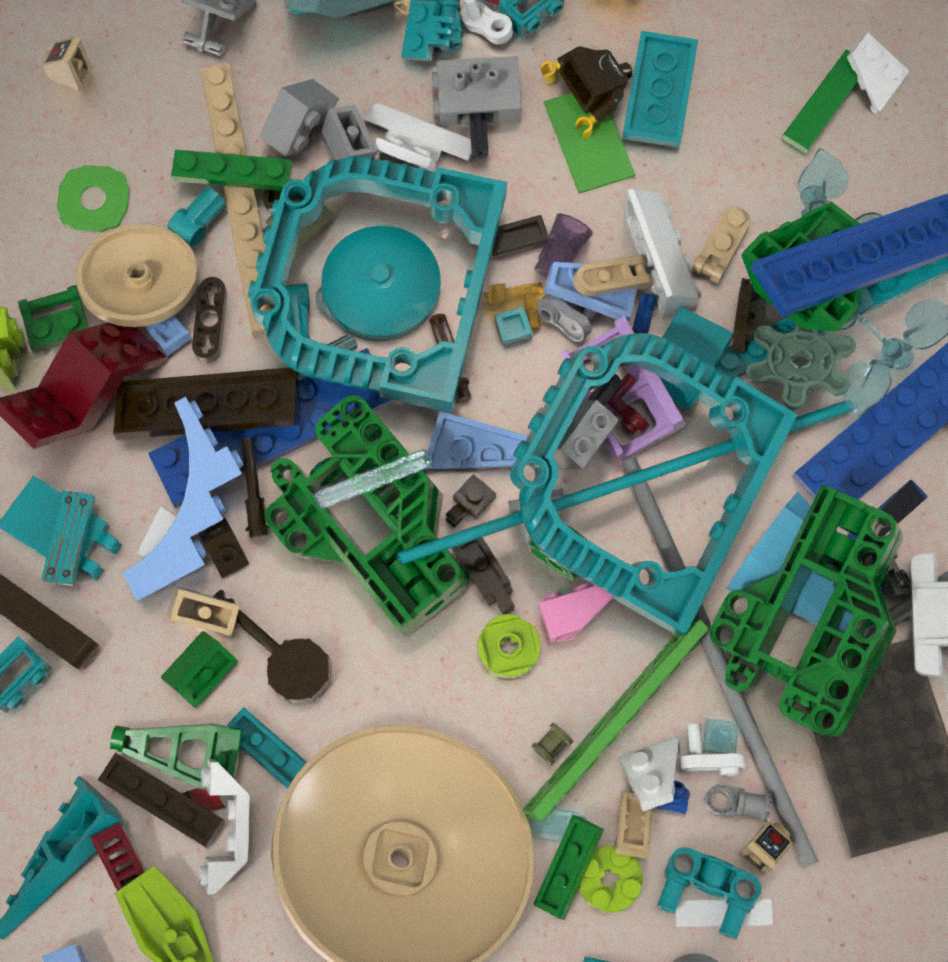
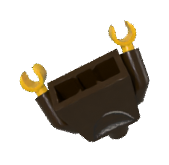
M578 46L557 58L558 62L556 63L552 61L543 62L540 69L542 75L546 74L544 79L547 84L556 82L559 72L584 113L592 114L590 117L578 118L575 125L576 130L583 125L589 127L582 133V138L587 139L593 133V125L597 121L601 123L616 109L624 97L623 90L628 83V79L632 77L633 71L631 65L627 62L618 64L611 51L607 49L593 50Z

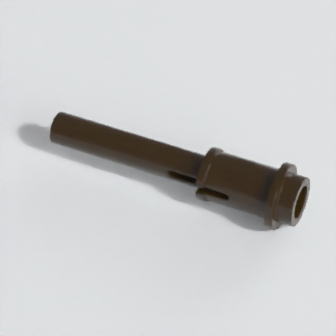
M253 437L242 438L241 444L248 499L244 500L248 527L245 528V531L249 532V537L268 535L267 529H270L265 520V500L260 498Z

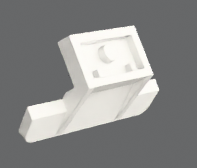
M374 104L363 119L388 130L385 139L377 138L374 145L379 153L416 168L421 167L434 172L444 152L468 162L472 156L471 139L383 104Z
M917 554L912 557L909 564L914 668L922 676L943 677L941 647L948 646V581L938 582L936 554Z

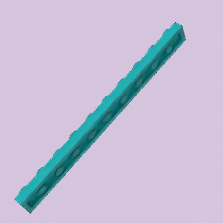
M948 257L863 288L859 296L857 310L845 324L947 274ZM787 317L770 327L779 333H789L795 329L796 323ZM817 330V332H818V334H819L820 336H823V335H825V334L831 332V331ZM752 338V342L746 341L745 353H734L732 351L733 345H730L715 369H718L730 378H738L746 374L749 365L763 361L767 357L768 352L758 346L754 338Z

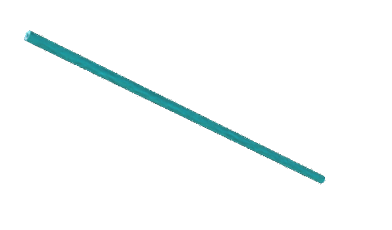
M849 399L798 416L789 433L854 410L853 402ZM733 439L551 501L558 512L734 452L736 448ZM518 511L398 552V560L403 565L523 524L522 512Z

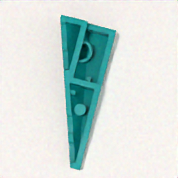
M80 776L73 783L77 790L68 804L63 802L58 810L62 813L59 821L51 831L45 832L21 876L25 880L16 896L10 894L5 902L10 907L0 919L1 939H5L96 851L90 836L119 821L122 826L125 824L117 808Z

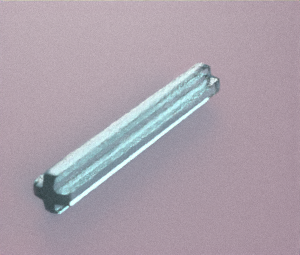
M419 450L316 491L314 494L315 502L320 509L328 508L429 468L432 465L431 457L426 450Z

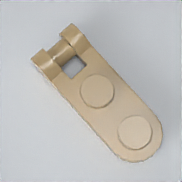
M730 207L722 213L704 248L697 257L692 267V272L698 275L703 273L711 277V281L719 284L748 231L750 216L747 211L740 207ZM710 258L718 262V265L714 266L707 261Z
M644 255L582 265L573 276L575 289L584 296H596L636 288L637 290H642L652 286L654 282L651 274L646 272L645 266L647 263Z

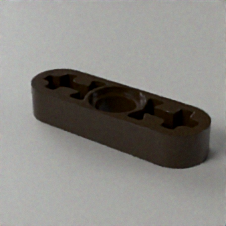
M217 277L204 279L198 289L192 349L196 358L203 363L214 362L221 354L227 290L224 282ZM212 287H217L218 290L214 295L215 306L210 305L208 294ZM208 313H213L218 316L217 323L210 327L204 326L202 318ZM205 334L210 335L209 341L211 347H213L206 354L200 348L205 346Z

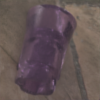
M562 213L556 214L552 230L538 257L539 261L534 268L536 273L547 280L549 268L553 262L573 263L582 247L593 235L592 230L572 216Z

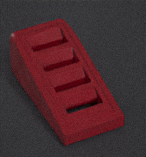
M120 821L90 836L117 891L147 871ZM117 836L120 837V841L107 848H104L102 845ZM123 848L126 849L127 852L115 857L112 860L110 859V855L122 850ZM130 860L133 863L120 871L116 870L117 867ZM138 872V874H136V875L132 876L131 878H129V879L123 881V879H125V878H127V877H129V876H131V875H133V874H135V873Z

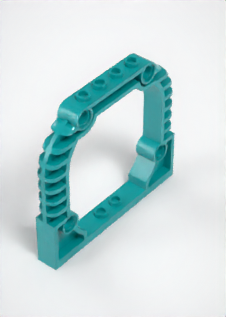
M348 156L339 160L334 159L316 171L312 170L304 180L294 179L287 182L282 189L280 199L274 200L271 217L274 218L272 227L267 226L265 230L264 254L259 253L256 262L257 279L256 281H251L248 290V298L251 299L250 304L254 319L259 325L264 327L267 340L277 357L295 372L309 378L378 392L382 398L452 413L506 199L507 182L437 167L436 172L421 167H410L407 164H396L388 160L382 161L368 156ZM346 192H359L430 207V213L436 221L440 223L453 221L463 231L471 244L479 245L473 271L467 270L464 281V288L468 289L466 298L461 297L458 304L457 315L461 316L455 343L441 341L434 347L415 354L406 347H399L391 351L388 357H381L318 343L302 336L291 325L292 305L285 286L301 229L311 225L319 218L325 200ZM295 197L304 198L301 202L291 201ZM443 200L451 202L448 206H442L438 203ZM263 305H274V308L270 311L260 310ZM400 363H406L410 368L406 371H398L395 369V366Z
M644 333L622 335L604 343L600 347L595 345L587 346L574 353L570 359L566 358L562 362L557 372L560 375L555 386L551 385L545 393L543 402L546 404L541 413L537 412L528 425V429L531 430L526 441H520L513 453V457L516 460L511 467L510 479L518 489H521L519 493V506L525 528L536 546L548 558L611 594L612 598L671 633L675 635L687 634L798 414L741 379L728 377L670 340ZM584 356L589 357L593 361L594 367L592 371L585 368L583 364ZM619 366H637L653 372L710 408L709 419L716 429L729 431L738 459L748 465L735 492L731 493L725 500L723 505L725 511L720 521H716L709 532L711 539L696 567H682L664 573L662 567L654 561L635 562L630 565L576 534L560 519L551 501L550 495L559 476L558 464L553 456L588 390L609 382ZM726 406L733 412L732 420H729L725 415ZM526 465L531 466L535 471L533 481H529L524 475ZM642 569H645L649 574V581L646 585L640 581L639 575Z

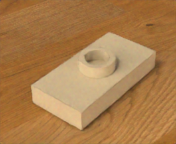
M621 791L615 854L648 858L652 809L643 812L634 792Z

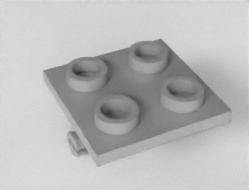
M181 0L182 3L205 11L201 37L186 31L183 36L185 38L183 43L197 47L199 52L205 53L208 51L221 56L224 51V44L210 40L217 15L235 21L256 7L257 1Z

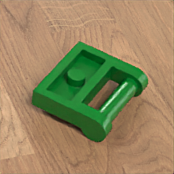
M77 285L67 287L66 291L28 301L24 299L18 301L30 349L33 353L62 345L69 332L89 327ZM68 302L72 303L73 308L33 318V312Z

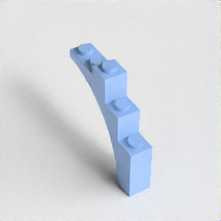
M186 397L175 402L185 428L189 447V477L185 497L175 522L162 541L144 559L122 573L137 601L205 565L202 558L207 556L199 540L193 542L190 537L223 520L220 513L226 510L218 495L216 494L211 497L209 491L241 475L242 473L239 468L244 466L236 450L230 452L228 447H225L215 452L213 447L218 443L210 428L203 430L198 420L203 417L195 400L189 403Z

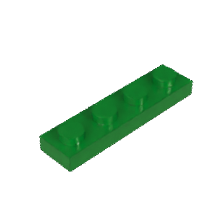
M175 149L171 178L172 181L282 191L284 185L291 181L293 163L290 159Z

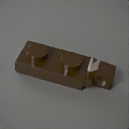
M742 278L734 324L732 349L734 353H745L746 341L752 342L754 323H749V319L755 320L756 300L760 299V295L754 291L751 280Z
M483 537L453 547V552L483 600H486L489 606L496 603L503 615L515 611V605L508 596L513 592L511 581Z

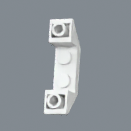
M208 759V767H202V787H207L209 795H233V800H227V819L232 820V832L226 834V852H231V856L205 857V866L199 867V885L205 886L204 890L207 895H215L248 862L250 795L215 759Z

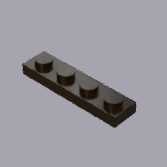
M116 752L98 778V781L206 848H208L225 821Z

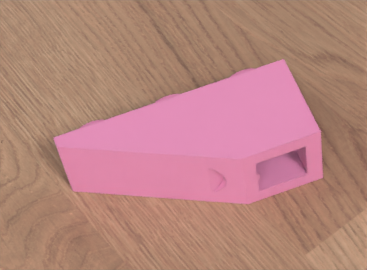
M590 583L579 585L573 588V593L563 596L560 592L543 597V602H539L538 610L549 644L580 636L615 599L612 598L611 594L599 587H592Z

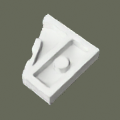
M869 33L860 38L847 56L852 70L857 74V81L861 90L866 89L873 104L870 106L871 112L873 114L879 113L910 70Z
M677 737L619 757L624 773L643 812L674 800V781L677 778L678 753H680V744Z

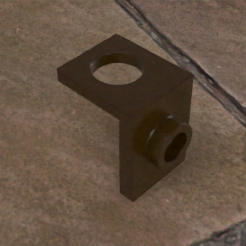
M225 517L223 520L198 533L222 578L249 564ZM218 528H221V529H220L219 531H217L216 533H213V534L208 535V534H209L210 532H212L213 530L218 529Z

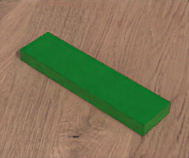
M847 49L782 136L784 141L807 154L858 84L857 74L852 70L847 58L850 53Z

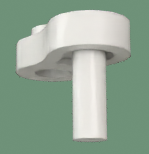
M464 0L466 6L461 11V20L465 29L483 35L494 44H503L512 38L514 28L511 19L507 15L494 12L485 4L476 0Z
M688 724L689 755L680 757L681 771H719L720 776L728 777L738 776L739 770L745 769L744 754H702L701 724Z

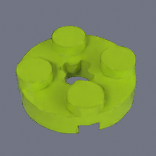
M504 614L491 619L482 630L478 639V655L483 666L493 676L507 679L521 677L534 668L541 650L540 636L536 628L530 622L528 623L520 618V616L514 614ZM510 638L512 643L518 644L513 654H508L507 651L500 649V646L504 645L505 639Z
M603 846L595 850L578 888L586 903L606 913L620 912L631 906L641 893L643 883L642 870L636 858L615 854V846ZM610 870L612 874H618L619 879L615 881V888L610 889L608 884L603 885L601 883V879L605 877L604 871Z

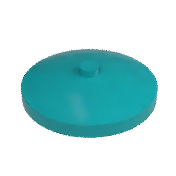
M371 226L349 234L332 249L322 271L323 297L330 314L344 329L366 339L390 340L415 331L431 316L440 296V269L433 252L419 237L398 227Z

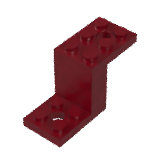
M104 323L69 332L38 387L0 397V417L33 449L92 431L125 376L160 367L167 357L159 350L156 343L146 338L138 330V327H124Z

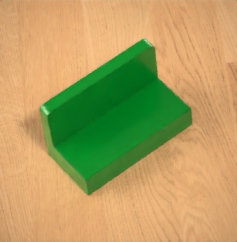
M202 631L162 674L161 679L196 708L238 660L217 640Z

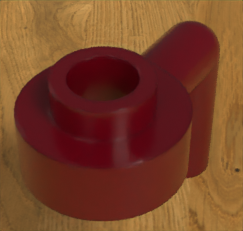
M627 373L621 380V385L607 403L619 413L623 419L620 424L630 434L634 435L638 432L642 435L650 426L649 422L634 408L621 400L637 381L634 376Z

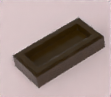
M542 215L499 226L492 251V259L496 260L550 245Z

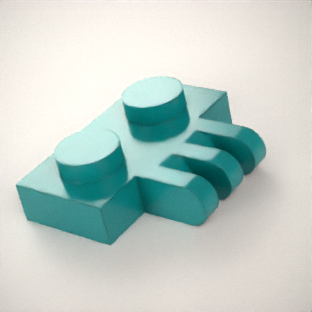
M410 1L401 54L402 58L406 60L431 61L434 47L449 48L450 41L441 39V36H451L452 30L443 28V25H453L454 18L439 16L441 4L436 1Z

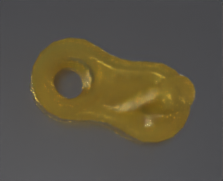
M542 282L506 288V283L488 286L489 292L483 293L486 306L524 299L530 327L541 326L536 297L544 295Z

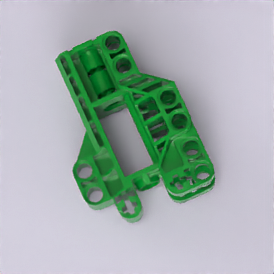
M350 395L322 416L315 426V433L318 439L331 453L332 458H326L316 464L311 470L309 477L297 464L287 458L279 459L272 465L270 472L272 473L273 481L283 494L266 509L265 520L283 545L295 555L302 558L310 557L345 563L399 632L407 636L416 632L423 626L422 624L432 619L450 601L461 595L468 587L469 577L448 549L435 553L429 558L423 557L403 565L400 564L397 559L398 552L439 539L436 534L443 494L366 401L360 396ZM355 402L362 404L361 407L358 406L347 414V407ZM338 414L341 415V420L336 417ZM330 424L332 427L326 431L324 427ZM286 470L290 471L289 473L293 478L291 482L283 478V473ZM346 476L349 477L393 532L367 555L320 498ZM393 483L395 486L381 497L379 494ZM282 511H287V521L282 525H277V515ZM306 534V545L296 549V538ZM455 571L454 579L446 582L447 575ZM423 575L426 577L418 583H416ZM414 585L407 593L405 589Z
M820 486L778 574L742 590H734L728 593L711 625L709 633L712 642L733 654L725 669L724 681L729 688L737 692L748 693L757 686L765 671L788 683L779 702L780 710L784 716L816 733L828 737H838L845 732L871 678L877 673L897 632L880 589V585L903 539L902 530L891 515L851 496L840 493L829 486ZM837 527L857 535L856 541L836 532ZM883 527H891L888 535L878 536L879 531ZM877 555L873 565L864 566L867 557ZM826 556L844 566L842 569H839L822 561V558ZM810 572L837 585L797 667L794 668L769 655ZM740 598H746L748 601L746 611L742 614H736L734 611L735 602ZM848 612L853 617L845 633L837 631L845 613ZM725 627H732L734 631L733 638L727 643H722L720 632ZM876 628L875 634L867 638L869 631ZM833 637L841 640L834 656L831 658L824 657ZM861 657L862 660L859 666L853 668L854 661ZM742 658L756 665V670L754 671L752 668L738 663L739 659ZM744 672V675L748 677L745 683L739 682L736 685L737 679L734 678V674ZM847 684L849 693L844 699L839 700L837 691L840 686ZM799 702L801 705L813 710L809 715L795 708V704ZM832 713L834 724L831 728L825 729L823 720L826 715Z

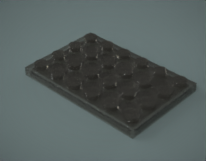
M912 638L890 644L877 673L871 678L847 729L842 735L832 738L810 729L850 858L948 832V735L928 676L919 675L915 671ZM861 657L854 661L853 668L859 666L862 660ZM847 684L839 687L837 691L839 700L844 699L848 695L849 687ZM802 705L804 713L810 715L813 709ZM832 713L826 715L823 720L825 729L831 728L834 724Z

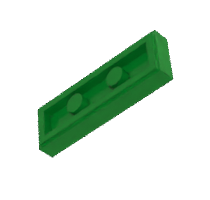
M572 815L533 905L559 919L565 920L604 832V828L578 815Z

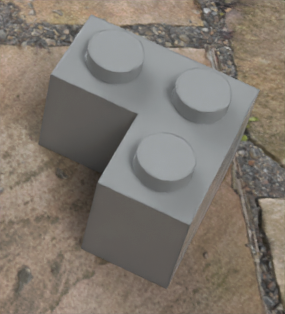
M314 79L282 87L259 137L285 157L297 152L300 153L309 143L308 136L311 129L324 124L328 110L335 108L339 98Z

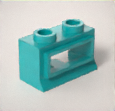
M499 0V13L505 14L511 19L514 31L523 38L529 32L534 33L538 30L542 22L549 16L557 15L564 6V0H541L523 15L515 7L520 3L522 5L527 3L528 0Z
M19 636L0 654V677L6 674L24 653L33 663L0 695V709L5 713L18 708L25 700L24 695L33 686L37 687L42 684L48 677L47 672L52 668Z

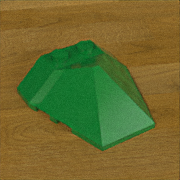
M831 201L803 214L800 219L791 223L789 221L785 222L778 229L769 233L766 231L759 234L741 254L754 291L773 305L750 268L754 261L860 223ZM863 288L788 315L787 317L802 329L838 332L856 312L859 296Z

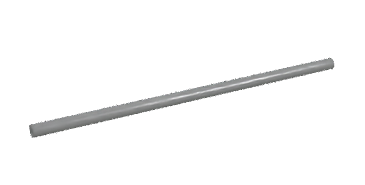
M636 458L628 459L622 463L627 475L641 470ZM647 481L632 486L669 570L674 571L685 567ZM701 604L693 621L701 620L709 629L700 639L768 790L772 795L785 828L791 835L790 839L793 842L803 868L818 862L816 854L743 693L732 690L724 681L725 669L729 662L723 649L715 645L710 638L711 622Z

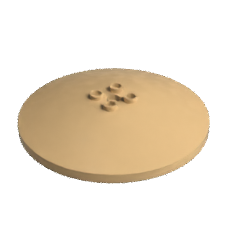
M384 725L362 729L348 734L320 750L303 766L288 787L280 804L272 835L271 861L276 889L283 908L296 930L328 962H483L505 942L516 927L530 895L534 872V847L527 816L522 811L523 807L519 798L502 773L487 758L461 740L439 731L411 725ZM396 852L404 854L408 860L407 866L402 868L396 867L391 861V855Z

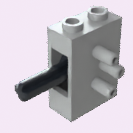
M518 56L437 61V72H432L433 90L439 91V98H433L434 116H440L441 127L470 125L471 154L473 157L483 159V157L489 154L487 124L521 122L522 106Z
M614 374L609 382L596 387L587 400L582 401L553 455L558 464V469H583L619 419L604 407L621 385L618 375ZM540 408L537 412L541 413L543 408Z

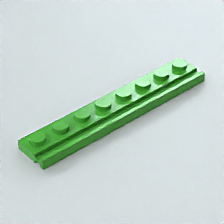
M701 620L693 621L687 634L674 635L524 806L522 811L530 820L542 821L553 812L560 799L574 788L580 776L593 766L600 753L617 738L620 730L626 723L630 722L638 714L640 707L658 691L660 684L666 677L678 668L680 661L686 654L699 644L700 638L709 629Z

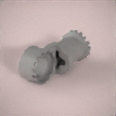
M717 784L710 788L704 797L706 809L716 816L725 814L740 817L743 814L759 817L761 821L767 822L771 812V808H768V806H772L771 793L759 795L745 792L744 788ZM721 791L727 795L728 805L726 808L718 809L712 805L711 796L714 792Z

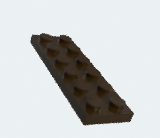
M289 367L122 381L117 389L113 434L116 440L185 435L183 422L175 406V402L184 397L187 398L189 403L195 400L203 415L202 418L198 419L203 430L210 428L212 432L297 426L299 373Z

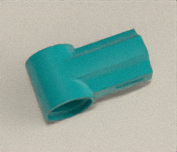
M206 187L186 210L182 208L174 213L168 222L167 229L183 238L190 247H194L204 238L207 226L227 206L226 201L215 190Z
M308 284L286 285L285 288L288 291L292 305L291 325L302 336L310 339Z

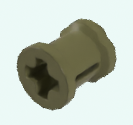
M553 722L550 724V730L538 743L534 742L531 745L532 749L551 766L555 762L554 758L566 745H571L574 742L563 729Z

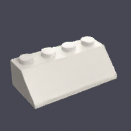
M634 188L627 191L624 217L638 255H644L647 263L645 266L646 272L651 274L654 282L650 288L652 294L657 298L656 305L662 320L675 316L680 306L689 311L696 310L698 300L701 298L700 287L697 281H692L689 273L691 271L690 260L687 254L682 255L679 247L681 245V237L678 229L672 228L670 222L672 215L669 204L667 202L663 203L660 193Z

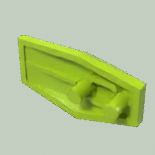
M155 865L114 893L139 949L153 962H215L197 911Z

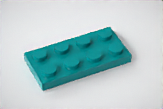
M641 31L622 139L680 148L698 39Z

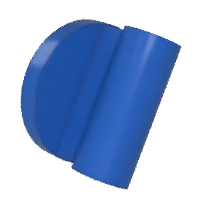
M675 780L674 800L655 808L686 815L690 792L683 783Z

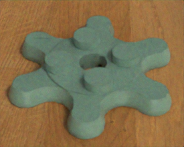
M797 324L795 329L789 333H779L768 325L759 326L754 330V341L758 346L765 349L768 355L763 361L749 365L746 370V377L754 385L775 382L778 386H783L785 388L783 402L789 409H799L806 401V392L808 390L815 391L822 388L834 396H841L848 391L850 381L845 375L836 370L835 362L849 357L855 351L856 343L853 338L844 335L834 339H825L818 334L817 330L802 329ZM802 357L807 359L809 363L798 368V365L793 360Z

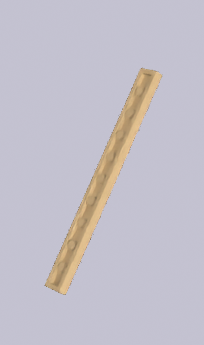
M229 63L200 68L216 153L247 156ZM223 186L251 332L253 336L264 334V327L259 325L254 319L250 304L251 299L248 298L250 283L252 280L256 281L258 271H256L259 253L264 254L265 251L254 188ZM263 305L260 310L270 311L274 308V305Z

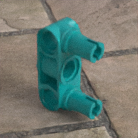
M678 848L668 859L664 871V878L667 880L657 907L675 914L683 891L689 885L712 896L726 899L728 907L718 933L737 940L746 914L754 909L756 901L761 894L762 887L759 879L753 874L736 868L719 858L705 855L691 848ZM684 855L691 860L692 867L689 872H681L676 868L675 858L677 856ZM743 880L751 884L753 893L750 898H743L738 894L737 884L739 881Z

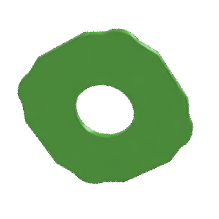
M84 165L77 169L69 170L59 186L57 210L61 222L77 231L103 232L119 226L127 213L130 191L125 175L108 166ZM91 187L100 188L106 194L105 203L96 210L86 209L80 202L82 193Z

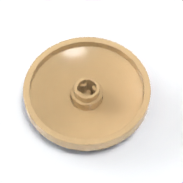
M150 224L125 225L102 234L84 250L76 268L78 291L89 311L103 321L124 327L149 326L172 317L183 309L192 298L198 281L196 259L187 242L171 230Z

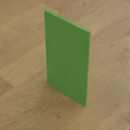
M572 93L544 101L579 194L635 176L612 114L607 116L601 123L597 121L593 125L592 135L587 139H583L582 133L589 127L583 125L576 130V121L580 117H590L592 114L584 113Z

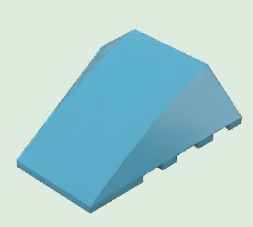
M799 492L785 505L747 556L726 589L731 591L742 590L778 574L811 507ZM826 556L822 558V561L831 565L836 562ZM810 572L790 615L794 614L808 620L807 622L817 626L834 591V583ZM845 613L837 631L845 633L853 617L852 614Z

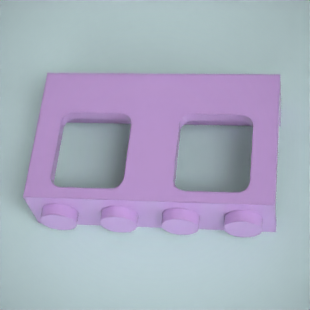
M625 316L614 321L615 328L571 353H568L565 349L561 354L564 359H570L574 353L587 346L595 345L600 347L616 337L634 334ZM584 356L583 363L589 360L590 358ZM625 366L627 373L634 376L637 381L621 400L628 405L636 399H643L656 420V427L626 445H621L613 431H610L607 435L608 438L603 442L611 456L613 457L617 454L622 462L687 426L660 377L637 366ZM588 390L583 400H587L592 393L590 390ZM608 403L604 406L611 413L615 412Z

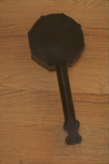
M219 590L213 596L236 604L234 599L225 598L226 594L223 590ZM239 609L235 622L271 654L267 659L269 686L280 697L285 699L287 703L314 702L331 683L329 655L319 645L312 642L310 638L284 640L280 645Z

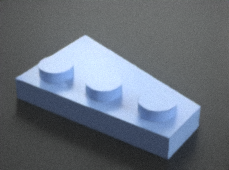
M552 263L549 268L544 293L617 320L625 316L627 321L630 320L637 288L596 296H584L575 289L573 276L585 264Z
M440 411L422 470L512 467L516 460L513 457V453L521 440L526 441L528 436Z

